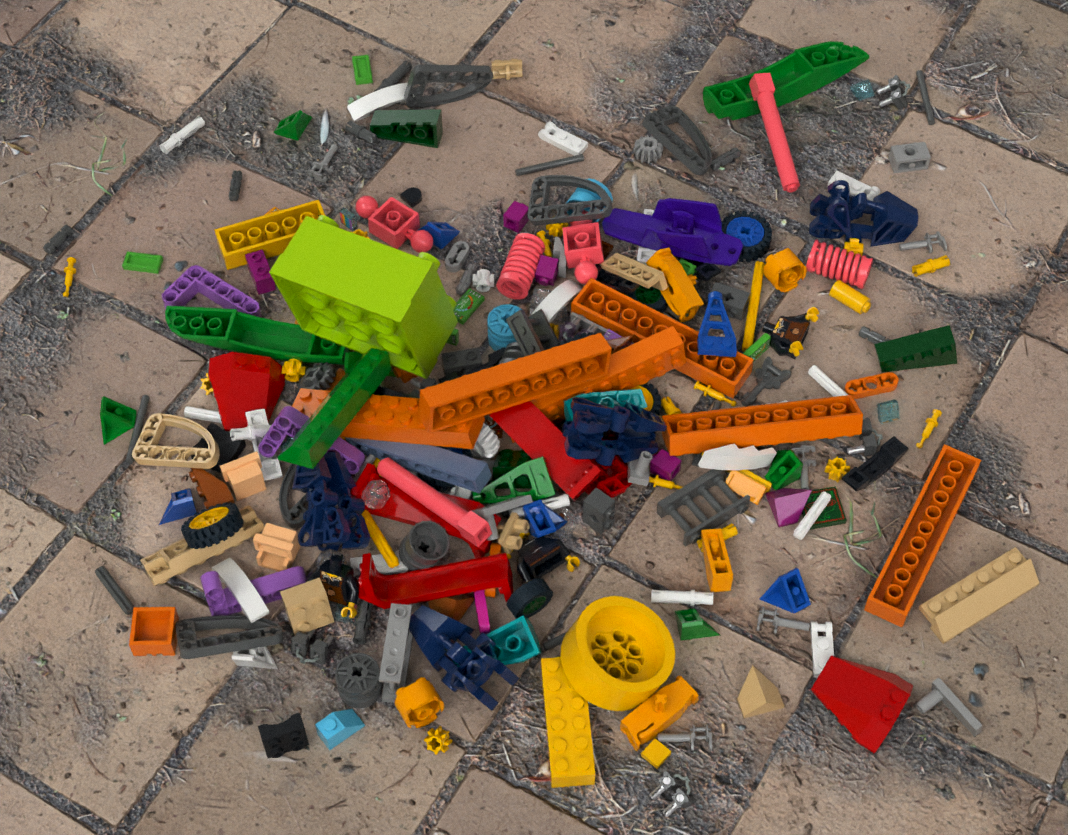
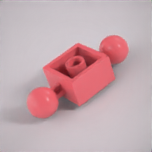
M362 196L357 200L356 212L362 218L368 219L369 232L395 249H398L408 239L410 240L411 247L418 253L428 252L432 248L434 242L432 235L426 230H418L420 228L419 213L393 197H390L380 208H378V203L372 196Z
M583 210L582 214L588 213V211ZM593 220L570 222V227L563 228L564 250L568 269L575 268L576 280L586 285L590 278L597 279L598 269L595 264L604 262L599 222L592 223Z

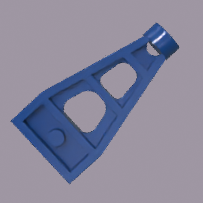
M713 291L708 294V305L697 338V354L736 357V337L723 305V295L720 292ZM710 315L721 316L722 322L710 321ZM709 329L723 330L725 337L708 336Z

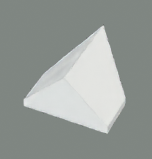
M266 646L235 651L232 654V660L237 666L278 669Z

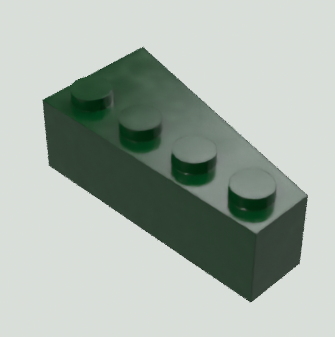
M375 110L370 123V131L376 134V138L438 148L443 135L442 110Z
M950 325L875 344L881 372L957 364L956 344Z

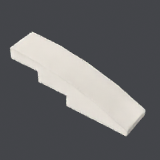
M735 444L705 451L698 466L700 468L716 470L763 468L770 466L777 452L773 447L758 451L754 445L739 449Z

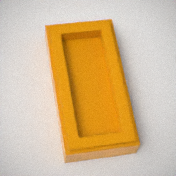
M731 470L725 481L733 492L742 497L749 495L750 501L756 505H759L768 489L736 470Z

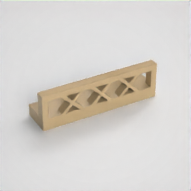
M615 253L601 263L602 269L648 289L654 287L664 291L668 288L664 272L619 253Z

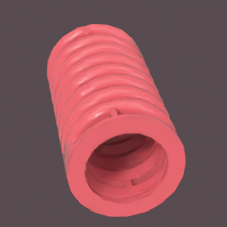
M520 233L515 236L496 283L498 291L504 296L515 300L527 297L535 277L540 256L545 251V244L539 237L529 233Z
M815 240L806 264L807 272H816L817 275L822 274L823 277L829 276L830 279L841 280L845 284L849 282L850 286L855 285L857 288L863 289L873 263V258H867L865 255L861 257L859 253H856L852 262L854 252L849 251L845 260L847 250L842 249L838 259L840 247L837 246L832 255L834 246L830 244L825 254L826 242L819 243L818 240Z

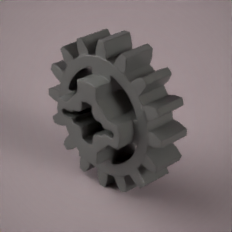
M328 362L325 364L320 363L319 365L314 364L313 368L309 367L305 375L299 378L300 382L296 385L298 387L297 390L299 391L300 388L316 390L330 388L329 384L334 382L333 378L336 376L334 368Z

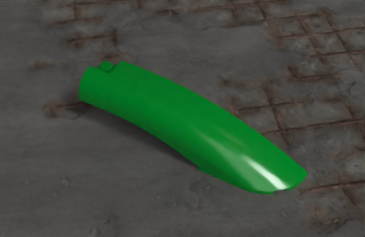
M837 41L823 42L795 49L794 53L764 69L731 81L704 87V106L708 114L714 113L718 119L729 117L733 121L760 113L757 101L753 100L749 82L754 74H771L776 90L774 98L777 107H780L833 82L868 60L870 56L854 45L851 47L844 45V42Z
M166 306L165 310L166 322L174 334L183 339L222 350L267 356L275 360L288 361L289 359H297L304 363L325 364L328 362L329 364L344 365L345 353L350 352V349L303 331L298 324L265 319L238 312L237 309Z

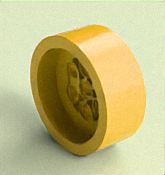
M609 596L592 602L584 609L566 632L561 644L560 655L562 667L568 681L584 699L603 709L627 711L640 706L667 680L674 667L675 647L668 628L654 611L636 600L620 596Z

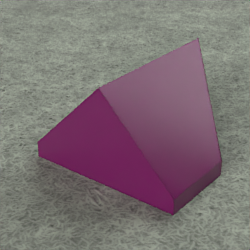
M783 488L766 492L765 495L778 528L798 523L812 490Z

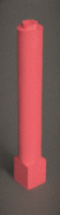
M770 73L754 74L749 82L753 100L757 101L782 188L784 191L792 193L798 189L800 182L774 98L776 90Z
M384 458L378 463L377 472L379 475L458 529L461 536L475 546L479 547L492 535L486 520L471 510L469 512L391 458Z

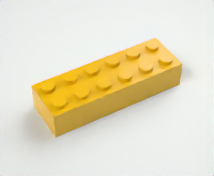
M315 200L215 229L217 244L227 270L246 265L245 254L263 249L266 258L283 254L306 216L317 220L320 215H325L320 201Z
M561 657L541 658L551 788L595 785V766L588 701L568 681L562 667Z

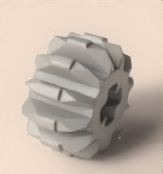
M648 134L646 137L640 136L633 147L636 160L641 159V163L645 161L648 164L651 161L656 163L657 159H661L663 144L654 136L649 137Z

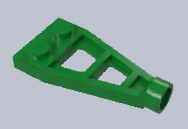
M544 456L523 462L484 486L480 493L472 491L474 501L481 504L498 503L517 496L530 494L532 501L556 494ZM522 474H527L532 489L523 492L517 491L513 483L514 479ZM507 482L511 494L498 496L495 487Z

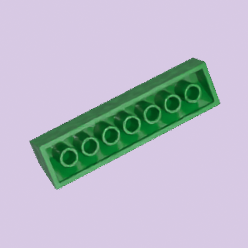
M371 348L359 357L279 454L278 460L313 469L392 370L389 353Z

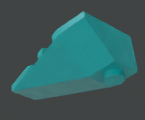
M641 389L581 393L572 397L584 398L610 408L615 406L624 407L626 401L643 409L648 407ZM572 398L564 401L566 421H573Z
M524 615L486 634L496 643L493 648L497 659L504 665L522 663L541 653L539 640L531 621ZM466 645L463 646L468 652H472Z

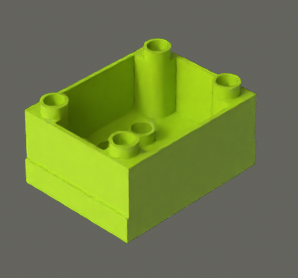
M320 215L317 220L306 216L283 254L279 255L269 271L303 331L361 354L366 353L371 348L387 351L392 366L428 379L438 361L437 358L458 323L453 311L457 303L444 290L437 273L440 267V262L437 258L426 252H420L417 257L341 229L333 219L325 215Z

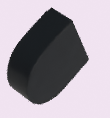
M408 188L400 194L401 199L412 208L422 200V193L418 188Z

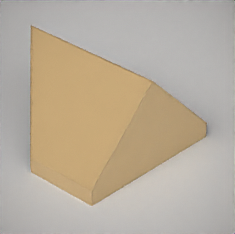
M752 665L737 698L744 718L785 707L778 688Z

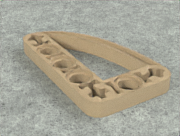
M160 413L153 414L147 419L132 451V457L140 465L201 469L214 467L220 456L216 440L202 425L184 417ZM172 426L201 436L206 440L208 448L157 445L165 427ZM153 436L150 441L145 442L148 437ZM158 453H162L159 458L154 459ZM179 454L177 458L171 460L173 455ZM191 455H195L192 460L187 461Z

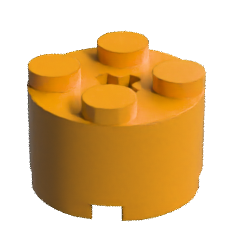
M786 248L776 254H770L765 260L766 264L763 270L765 277L781 292H788L798 286L797 282L800 279L803 280L807 273L806 266L790 248Z
M425 677L417 679L407 687L399 688L395 693L397 696L395 706L409 728H411V725L421 728L430 724L438 718L436 715L438 711L442 712L444 710L442 699L433 684L427 681Z

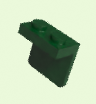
M512 449L500 451L492 467L494 480L532 458L523 449L521 451H513ZM522 474L514 479L515 489L532 488L527 474ZM507 482L495 487V489H510Z

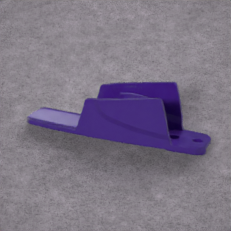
M673 198L659 199L653 215L614 208L612 213L604 218L602 222L603 232L606 235L655 251L670 248L673 256L725 266L734 265L738 262L743 249L740 239L722 232L720 214L716 204Z

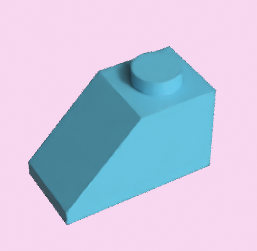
M353 709L332 712L316 723L315 726L318 736L327 748L331 750L363 728L365 724Z

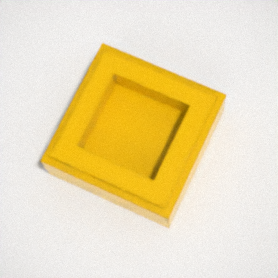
M654 738L643 750L641 757L658 769L671 755L672 751Z

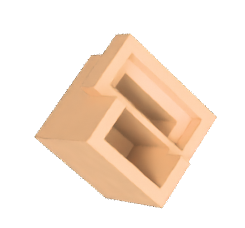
M257 451L220 466L222 477L225 482L229 483L236 501L266 490L263 474L260 469L262 464Z
M266 523L262 534L256 533L253 538L255 550L259 551L256 557L258 566L278 572L292 567L300 549L297 531Z

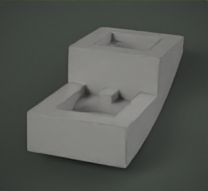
M555 237L553 258L559 259L558 277L566 278L564 246L560 238Z

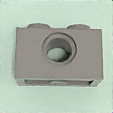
M915 142L891 146L888 158L893 172L901 173L928 169L931 156L925 142Z

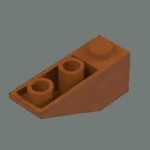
M191 468V471L188 472L192 482H197L198 484L196 490L200 498L204 497L205 502L203 504L206 510L210 506L215 507L216 504L220 503L221 505L226 502L235 503L227 485L201 468Z

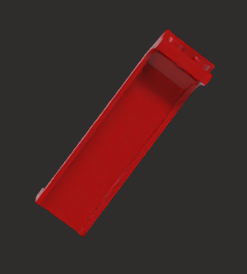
M531 401L488 414L532 459L544 456L552 480L574 502L603 475L602 471L589 459H575L566 454L564 445L566 437Z
M368 463L356 482V486L351 490V496L362 499L365 503L364 510L369 511L370 514L410 525H415L421 521L435 522L443 527L448 535L458 537L467 542L475 558L484 557L490 550L493 540L487 541L486 539L479 547L475 546L461 536L458 529L391 482L380 477L373 464ZM442 493L468 512L485 507L480 502ZM494 514V519L497 527L502 518Z
M371 553L363 554L362 563L359 564V598L382 609L390 608L391 603L409 605L498 587L500 594H504L506 602L514 593L513 573L507 553L395 575L379 573Z

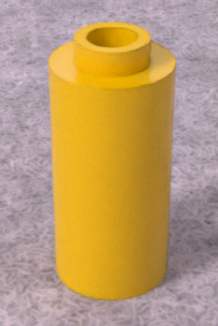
M837 280L829 292V296L859 314L867 313L871 307L870 298L841 280Z

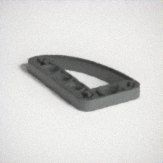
M417 65L411 71L404 100L408 107H429L460 101L486 88L494 75L491 68L485 65ZM435 72H441L438 75H433ZM457 72L455 75L449 76L450 73ZM473 72L471 75L465 76L467 73ZM427 82L472 83L452 92L423 96ZM420 84L419 87L412 88L414 85Z
M670 105L645 116L642 122L644 128L691 172L701 176L708 171L712 163L710 147L697 126L680 108ZM678 122L695 142L702 158L676 135L668 125Z
M568 175L539 176L532 183L528 219L536 226L608 217L612 213L613 206L605 190L590 180ZM550 186L583 188L601 197L600 200L548 206ZM538 198H543L541 203L535 204ZM590 207L588 213L582 214L585 208ZM574 209L571 215L566 216L568 210ZM557 211L554 217L549 218L552 212Z
M291 463L280 488L279 506L285 523L293 529H298L306 522L303 519V514L308 508L304 507L306 503L305 494L290 510L288 509L289 492L294 482L297 467L296 464ZM299 516V520H292L293 517L297 518Z
M242 615L207 616L184 619L175 624L179 653L183 659L271 646L283 641L282 627L278 623L265 618H260L251 623L246 616ZM225 628L252 629L198 639L196 636V631Z

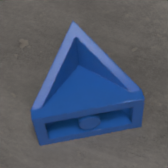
M428 221L427 225L418 229L428 231L433 237V245L441 250L460 232L446 222Z
M190 488L171 493V500L159 525L190 517L197 513Z
M541 499L522 506L525 518L530 524V534L534 537L539 538L556 532L567 523L565 519L543 504Z
M798 568L779 576L759 599L794 614L811 605Z

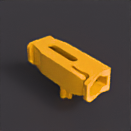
M670 248L656 251L646 264L664 272L668 288L664 291L660 290L670 309L675 314L680 315V322L690 321L695 317L698 309L704 305L693 286L697 284L695 281L697 277L686 274L681 263L671 253Z
M678 676L675 682L662 687L623 718L620 722V730L627 736L633 749L637 751L640 749V744L653 740L657 737L658 733H662L678 720L691 703L695 705L698 702L699 695L682 676Z

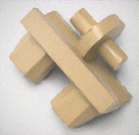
M522 59L491 61L493 79L506 78V80H510V78L523 77Z
M515 512L511 513L508 521L504 522L503 526L497 525L498 543L504 548V553L510 554L512 549L520 550L523 540L519 534H526L530 529L528 521L520 519L519 515Z

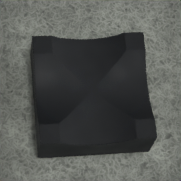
M211 422L207 430L216 440L220 456L217 464L210 469L221 473L220 466L236 460L246 447L245 440L232 441L231 438L233 437H230L229 432ZM201 438L192 448H208V444L205 439Z
M300 712L293 714L282 723L258 726L267 758H278L286 752L292 750L299 751L309 745Z

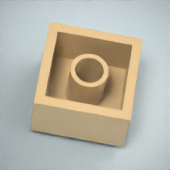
M320 578L280 591L294 635L297 632L304 634L334 623L327 593Z

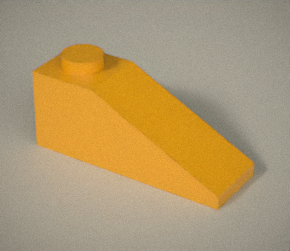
M721 528L701 530L706 576L710 592L731 591L733 572Z

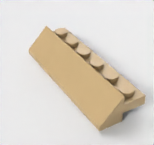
M248 505L239 510L244 521L243 527L237 533H234L235 535L232 537H227V540H222L217 545L214 543L211 547L206 546L203 549H192L188 546L185 538L140 561L153 585L163 584L171 577L181 575L187 572L189 568L201 565L207 559L221 555L226 549L236 547L242 544L244 540L253 538L256 533L261 534L265 527L263 522Z
M1015 547L919 606V610L932 624L930 629L944 644L1038 586L1039 580L1031 558L1027 560Z

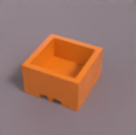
M133 607L129 640L133 656H146L147 654H152V656H157V654L175 656L177 644L175 624L179 621L175 607Z

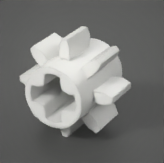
M486 269L478 270L477 274H473L472 277L473 287H476L480 292L489 291L490 287H494V274H491Z

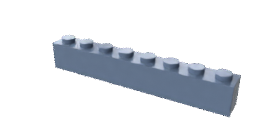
M345 437L349 444L362 451L366 456L372 454L379 460L389 457L405 469L476 493L482 491L492 476L488 463L485 461L476 460L449 449H442L431 445Z

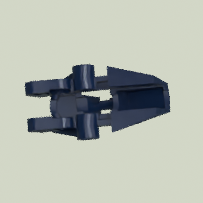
M844 180L834 181L828 186L830 197L819 194L810 203V214L816 218L809 224V234L816 238L839 239L845 235V242H849L850 238H857L859 243H862V238L870 239V247L904 242L918 226V210L889 191L874 197L873 201L868 200L865 193L851 196L849 183ZM843 185L845 188L838 189L836 186ZM863 213L870 214V221H873V226L851 223V221L859 219L863 216Z
M575 397L571 401L573 421H565L562 429L563 436L566 437L564 443L565 450L569 457L575 459H595L600 465L611 466L615 455H619L624 463L639 459L643 451H648L651 454L657 453L659 447L655 438L656 431H665L667 425L661 416L627 401L624 407L615 406L610 408L584 398ZM609 429L615 431L614 440H601L604 431Z
M338 452L325 453L313 469L300 465L296 467L292 489L306 493V502H308V510L303 514V519L306 522L298 534V542L303 547L317 546L320 551L332 552L338 551L340 544H342V549L347 550L364 549L369 545L370 534L365 519L361 515L364 512L365 503L362 499L351 496L350 489L355 487L356 484ZM354 517H356V518H357V523H356V525L353 527V526H352V520H353ZM309 533V539L304 543V535Z
M424 605L412 614L409 630L418 646L437 672L442 668L447 671L441 681L454 692L458 689L470 692L493 711L499 702L480 686L490 678L493 671L498 673L512 686L520 679L497 659L493 649L496 643L483 632L474 639L471 634L475 629ZM459 639V640H460L463 644H465L472 652H471V653L468 652V651H467L464 647H462L456 640ZM446 653L452 660H454L458 665H460V667H458L456 664H454V663H453L446 655H444V654Z

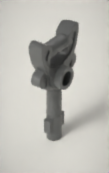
M768 356L762 365V369L758 368L755 370L758 384L750 393L746 392L741 401L742 405L746 407L749 404H753L757 400L756 396L764 388L772 389L773 387L775 390L779 389L781 383L790 378L792 371H781L772 365V359Z

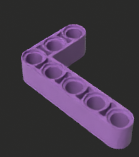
M198 265L188 268L162 294L165 309L166 306H185L199 292L225 309H237L238 312L262 318L260 306L256 300Z
M284 407L259 444L258 450L260 454L264 457H272L286 436L289 435L293 438L309 417L294 407ZM340 437L336 439L326 452H338L350 474H356L365 461V455L362 451Z
M296 566L250 581L264 603L267 604L282 599L280 591L305 583L307 577L304 568ZM209 571L200 577L212 616L231 615L242 611L240 604L228 588L223 589L218 572Z

